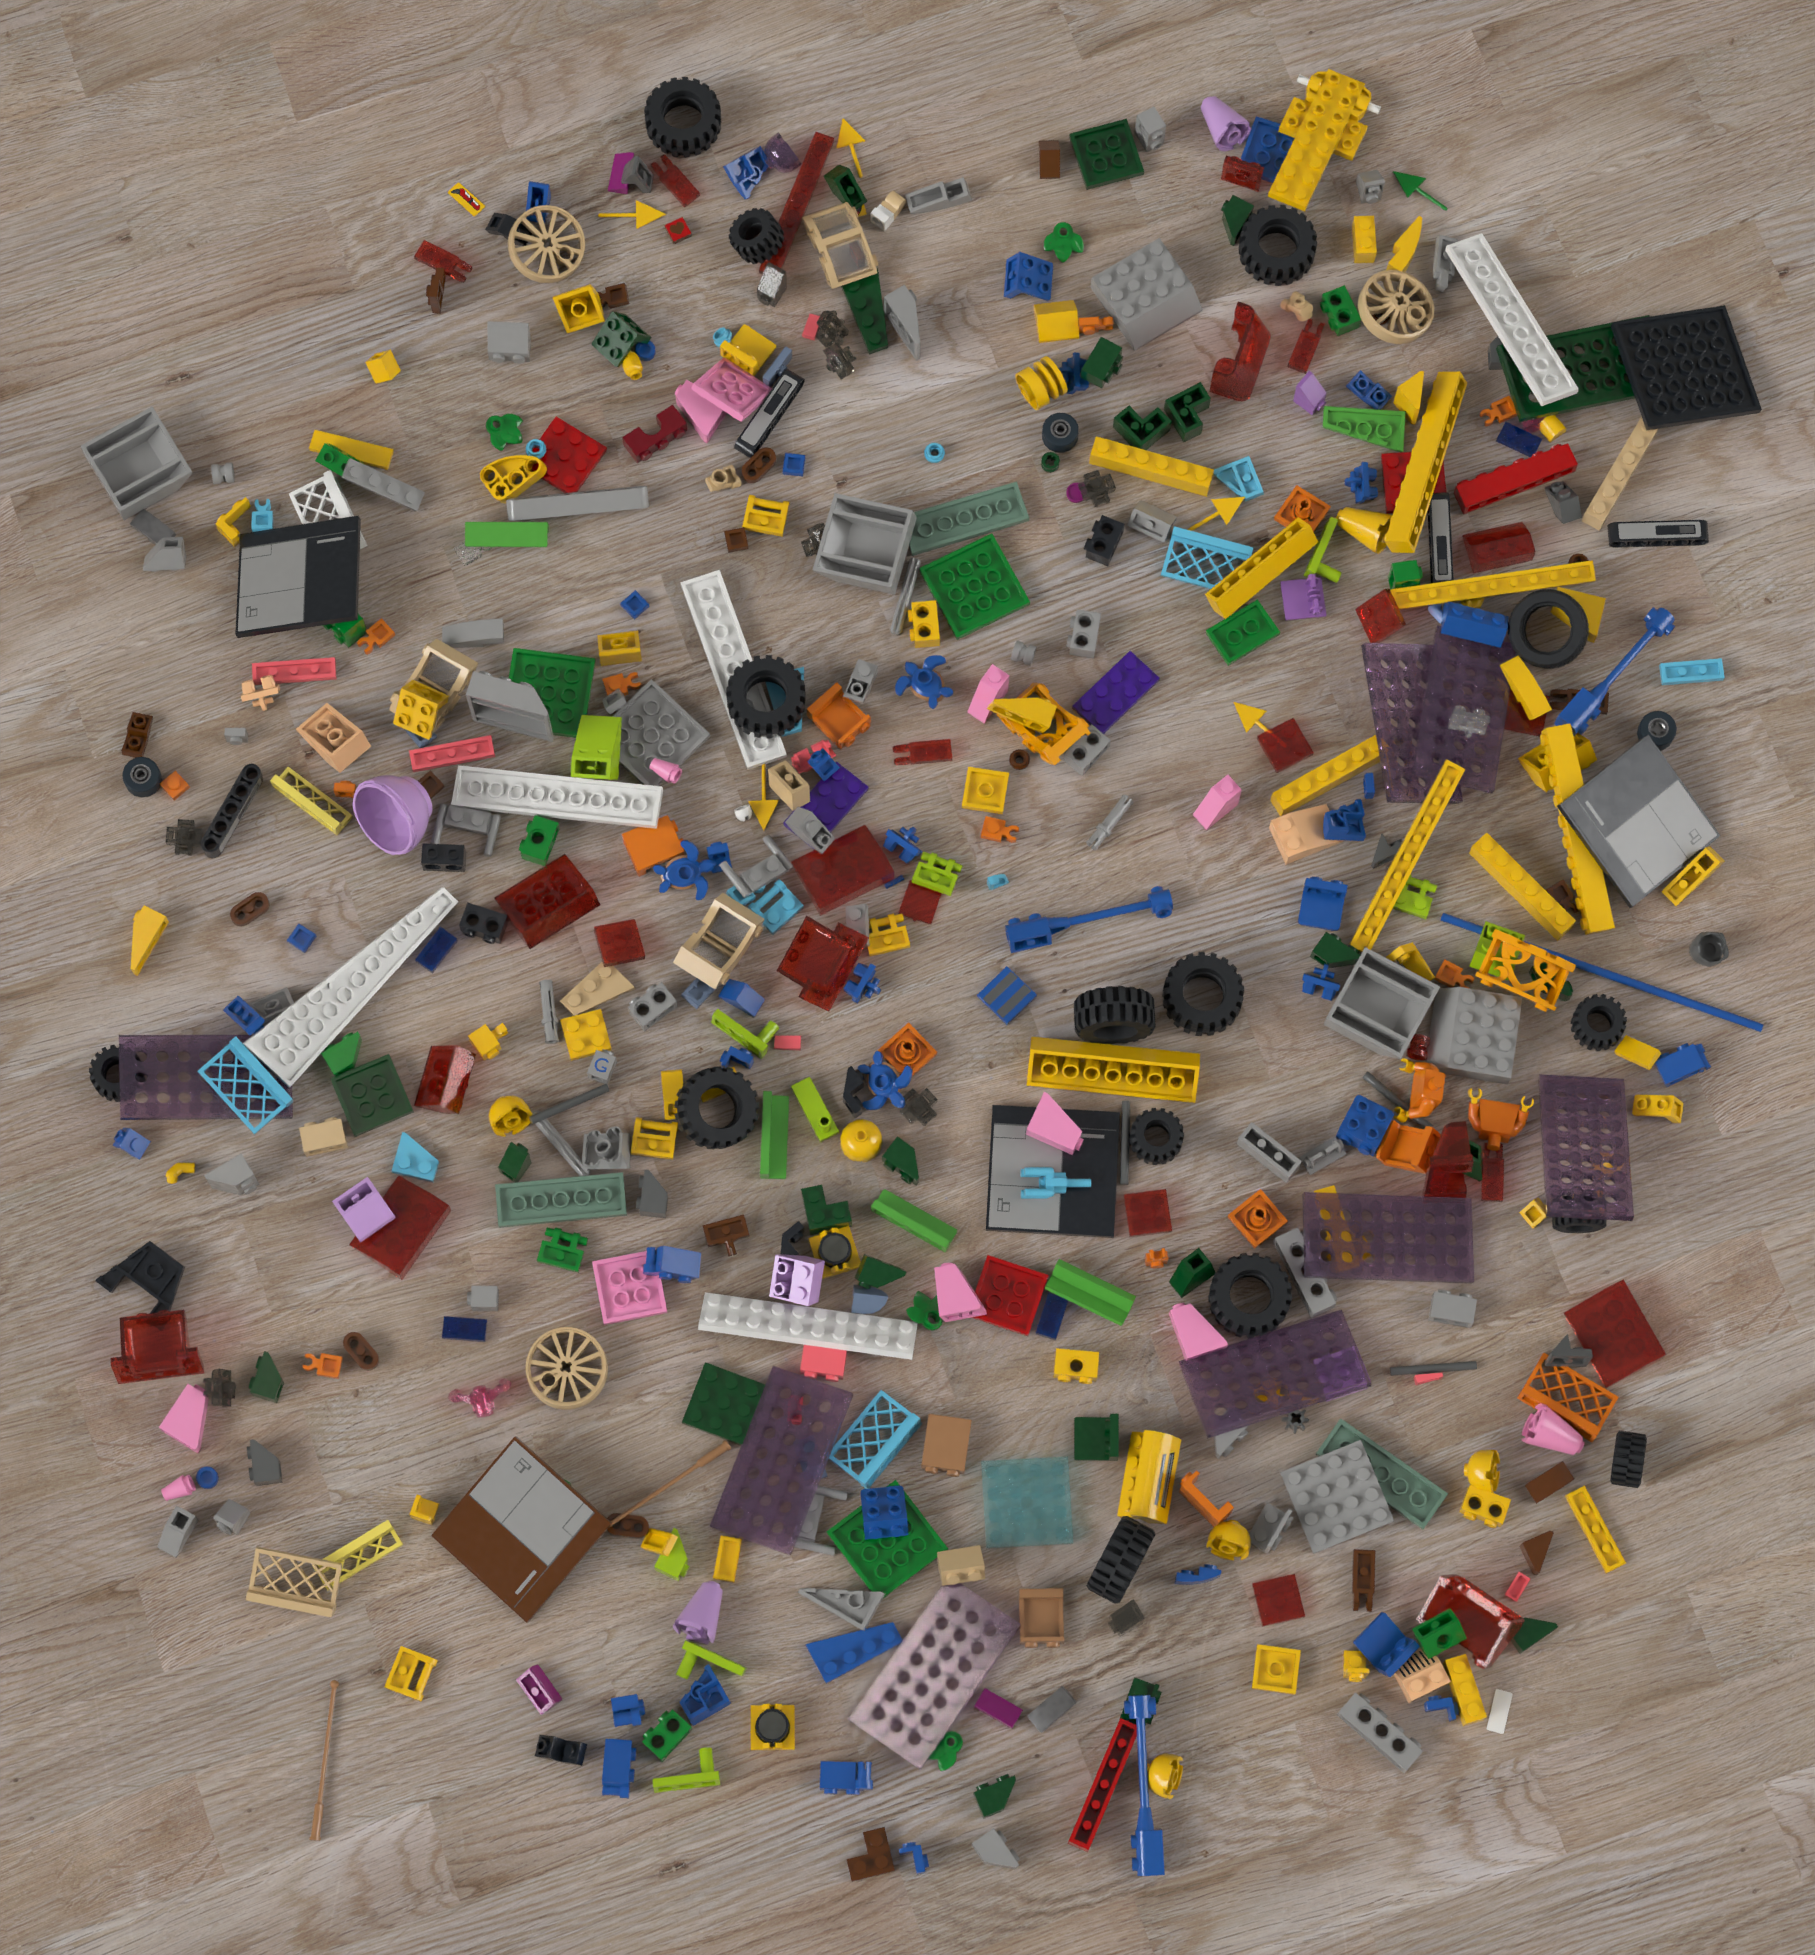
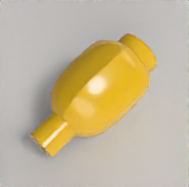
M629 351L622 362V368L631 380H638L642 377L643 366L638 355L635 352Z

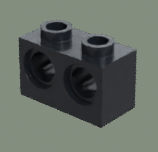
M1104 515L1101 516L1100 521L1096 520L1092 528V532H1094L1092 539L1088 538L1084 546V550H1086L1085 558L1109 566L1124 532L1125 524ZM1108 528L1112 533L1105 534L1102 530ZM1096 546H1101L1105 550L1098 552L1094 548Z
M422 843L421 865L423 871L465 872V845Z
M467 902L459 927L463 932L462 934L467 937L474 938L477 936L483 938L482 940L486 943L494 944L496 942L500 944L509 920L505 914ZM472 918L479 920L476 925L468 924V921ZM491 925L499 926L495 932L488 931V927Z

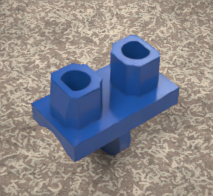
M1074 352L1073 357L1068 358L1066 362H1062V367L1059 368L1067 383V394L1085 391L1089 387V382L1080 377L1081 369L1087 359L1080 358V353Z
M1362 462L1361 466L1354 468V471L1350 472V477L1344 480L1345 486L1351 487V492H1355L1356 504H1362L1365 500H1374L1378 497V488L1369 486V481L1373 482L1376 480L1377 469L1368 467V462Z
M902 827L899 832L905 835L904 837L893 829H888L886 832L888 837L883 847L894 852L896 847L901 845L904 850L899 855V858L905 863L909 864L915 856H920L923 852L909 842L910 840L914 843L919 841V838L914 835L917 830L915 827H911L909 830Z
M858 963L855 967L853 974L861 978V981L857 984L848 980L844 987V992L852 997L853 1002L858 1004L866 989L865 997L869 999L873 993L880 994L881 989L877 986L880 980L874 978L871 983L876 973L875 965L870 963L867 966Z
M1324 964L1323 969L1315 967L1313 972L1321 975V977L1304 973L1302 992L1313 995L1316 985L1324 987L1321 998L1332 1001L1336 991H1339L1340 983L1325 979V977L1333 979L1335 973L1327 971L1329 965Z

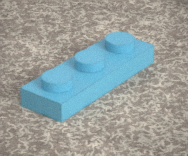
M1722 658L1660 663L1659 665L1662 685L1723 681L1725 678Z

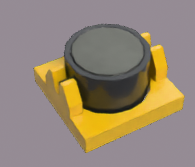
M849 1226L839 1229L831 1228L829 1231L824 1230L819 1235L808 1238L814 1258L825 1261L822 1279L859 1268L861 1261Z
M751 1705V1751L795 1750V1705Z

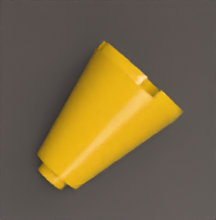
M1350 507L1339 510L1336 519L1340 528L1374 553L1380 554L1386 548L1387 544L1384 543V538L1390 526L1391 514Z

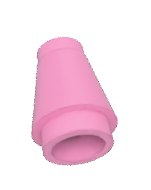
M654 758L650 764V769L667 783L672 782L675 784L682 774V769L679 768V765Z
M182 1475L161 1489L164 1499L168 1501L192 1495L196 1487L190 1475Z

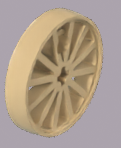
M542 205L527 210L515 221L508 237V251L513 264L524 276L540 283H555L568 278L579 267L585 252V237L580 224L569 212L556 206ZM542 212L552 213L548 231H546ZM535 214L540 232L526 219L527 217ZM557 215L567 220L552 234ZM520 223L523 224L534 236L517 232L518 225ZM569 225H572L576 231V234L557 238ZM517 238L532 244L515 248L514 239ZM579 240V249L572 248L569 245H562L565 242ZM545 242L549 243L547 248L543 247ZM528 251H536L525 263H522L517 255ZM566 251L569 254V258H562L559 252ZM541 255L538 272L535 273L527 267ZM574 255H576L578 258L576 262L572 264L571 261ZM546 257L550 262L553 275H542ZM556 263L560 266H566L568 270L559 274Z
M1384 270L1370 277L1363 286L1358 298V311L1366 328L1377 338L1392 344H1407L1422 336L1431 325L1434 317V303L1427 288L1414 276L1399 270ZM1382 281L1385 290L1377 282ZM1391 281L1398 282L1396 291L1393 289ZM1404 285L1412 289L1407 295L1402 292ZM1368 288H1370L1377 296L1370 294L1368 292ZM1417 294L1421 301L1412 302L1409 299ZM1367 302L1372 303V304L1377 305V306L1368 307V306H1367ZM1385 313L1376 321L1372 317V314ZM1390 317L1387 329L1383 328L1380 324ZM1395 321L1400 334L1393 332ZM1406 325H1407L1414 333H1411V334L1408 333L1407 328H1406Z
M560 1327L544 1333L535 1341L528 1353L525 1371L530 1389L541 1402L556 1409L571 1410L587 1405L599 1395L607 1379L608 1363L602 1346L592 1335L578 1328ZM569 1334L566 1356L563 1354L557 1335ZM574 1336L584 1337L586 1340L572 1355ZM553 1338L560 1359L542 1345L546 1340ZM592 1343L597 1348L598 1352L578 1360L589 1344ZM540 1350L555 1363L532 1359L535 1352ZM601 1358L602 1369L581 1367L588 1362ZM564 1365L570 1367L571 1371L569 1373L563 1371ZM532 1366L552 1369L538 1376H531ZM580 1374L599 1375L600 1379L597 1385L594 1386ZM548 1376L555 1378V1382L551 1386L543 1384L544 1379ZM573 1378L585 1385L591 1392L585 1397L580 1398ZM568 1380L576 1401L564 1402ZM561 1381L558 1401L548 1398L549 1393L558 1389L559 1382ZM537 1382L540 1383V1386L543 1390L542 1393L535 1386Z

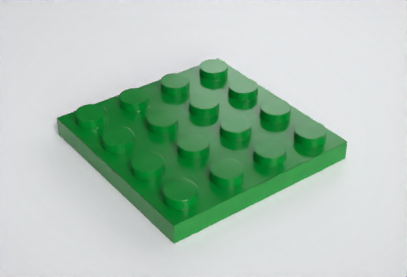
M992 533L919 568L921 576L957 640L1030 605V600Z
M513 648L509 672L511 682H526L534 687L548 711L553 735L576 738L581 715L588 714L596 659Z
M894 1480L886 1487L900 1486V1484ZM905 1491L908 1535L865 1540L862 1505L826 1531L827 1535L870 1592L885 1593L883 1599L936 1560L937 1552L948 1550V1547Z

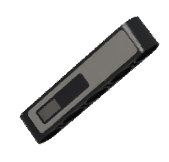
M786 369L738 437L734 449L751 458L762 447L803 387L805 379Z
M1449 492L1433 493L1427 511L1431 583L1454 580Z
M1706 520L1613 522L1607 525L1609 546L1613 548L1699 546L1709 543L1708 523Z
M247 764L242 769L203 836L201 847L208 858L213 859L221 855L261 786L263 775L256 764ZM250 773H257V776L254 779L248 778V775ZM239 791H247L245 796H238ZM230 808H237L234 814L227 813ZM219 826H227L225 831H217ZM211 843L217 844L213 850L206 849Z

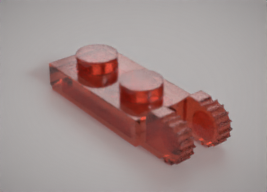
M663 154L660 158L668 170L663 172L656 162L651 163V167L659 176L660 181L683 207H686L700 196V192L679 168L673 165L671 160Z
M426 240L422 242L414 256L415 260L435 270L436 268H444L447 276H452L455 280L463 283L467 278L462 273L454 270L456 266L469 273L473 269L470 264L459 259L458 256Z
M1311 318L1308 319L1304 330L1302 329L1287 366L1304 374L1309 369L1325 323L1320 322L1316 334L1309 332L1313 324V319Z
M951 739L909 742V744L893 746V752L895 753L910 751V756L894 759L895 765L952 761Z
M1484 1143L1481 1201L1503 1202V1144L1500 1143V1149L1496 1151V1158H1489L1490 1150L1487 1148V1143Z

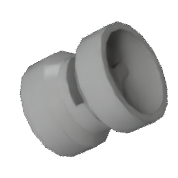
M232 462L225 463L222 466L219 464L211 465L214 485L225 481L227 483L235 482Z
M1016 641L1011 660L1016 662L1023 660L1025 665L1031 666L1037 647L1033 645L1026 647L1023 642Z

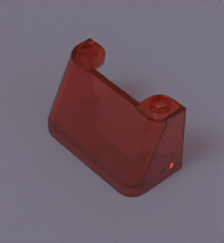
M1238 301L1231 330L1238 333L1240 346L1235 360L1224 357L1217 361L1212 374L1209 392L1243 402L1248 400L1252 394L1270 343L1271 334L1252 306Z
M1456 1574L1440 1575L1416 1621L1422 1624L1451 1608L1459 1619L1467 1639L1458 1644L1473 1653L1474 1664L1482 1669L1492 1667L1525 1622L1520 1615L1464 1577Z

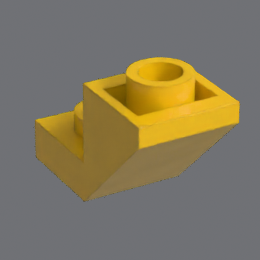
M682 1069L661 1071L665 1120L676 1119L677 1108H674L675 1101L678 1100L677 1093L683 1087Z

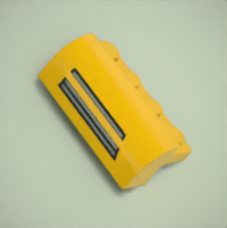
M1132 1431L1117 1513L1118 1517L1129 1516L1148 1523L1167 1524L1181 1439L1157 1431Z

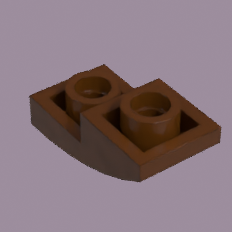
M132 712L127 727V736L121 750L122 755L135 758L144 756L153 716Z
M1564 1461L1527 1483L1525 1487L1537 1504L1575 1478Z

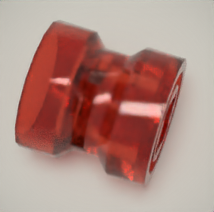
M1414 1034L1406 1056L1414 1060H1427L1428 1052L1426 1050L1430 1045L1431 1038L1421 1034Z

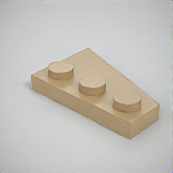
M605 958L560 1000V1003L575 1016L595 1009L598 1005L609 1000L612 1001L626 992H631L635 990V987Z

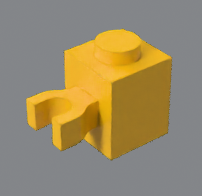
M501 1023L494 1030L490 1031L487 1025L484 1024L468 1035V1038L484 1061L486 1059L491 1060L500 1053L501 1046L498 1039L506 1036L508 1029Z

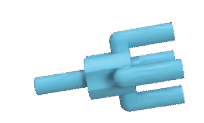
M1024 1167V1169L1020 1170L1021 1177H1039V1189L1021 1190V1199H1047L1054 1196V1194H1065L1067 1187H1091V1179H1067L1065 1172H1054L1052 1167Z

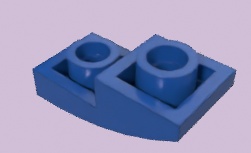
M1361 370L1346 385L1352 393L1376 410H1381L1392 397L1379 383L1375 384Z
M1204 1564V1567H1199L1198 1575H1194V1571L1181 1570V1573H1176L1175 1584L1194 1585L1206 1583L1219 1578L1221 1570L1217 1569V1566Z

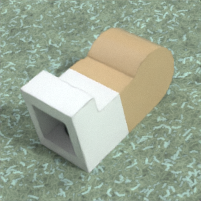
M891 191L885 200L870 213V221L885 232L902 211L907 200L895 191Z

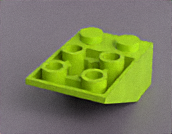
M581 715L571 759V777L618 780L622 717Z

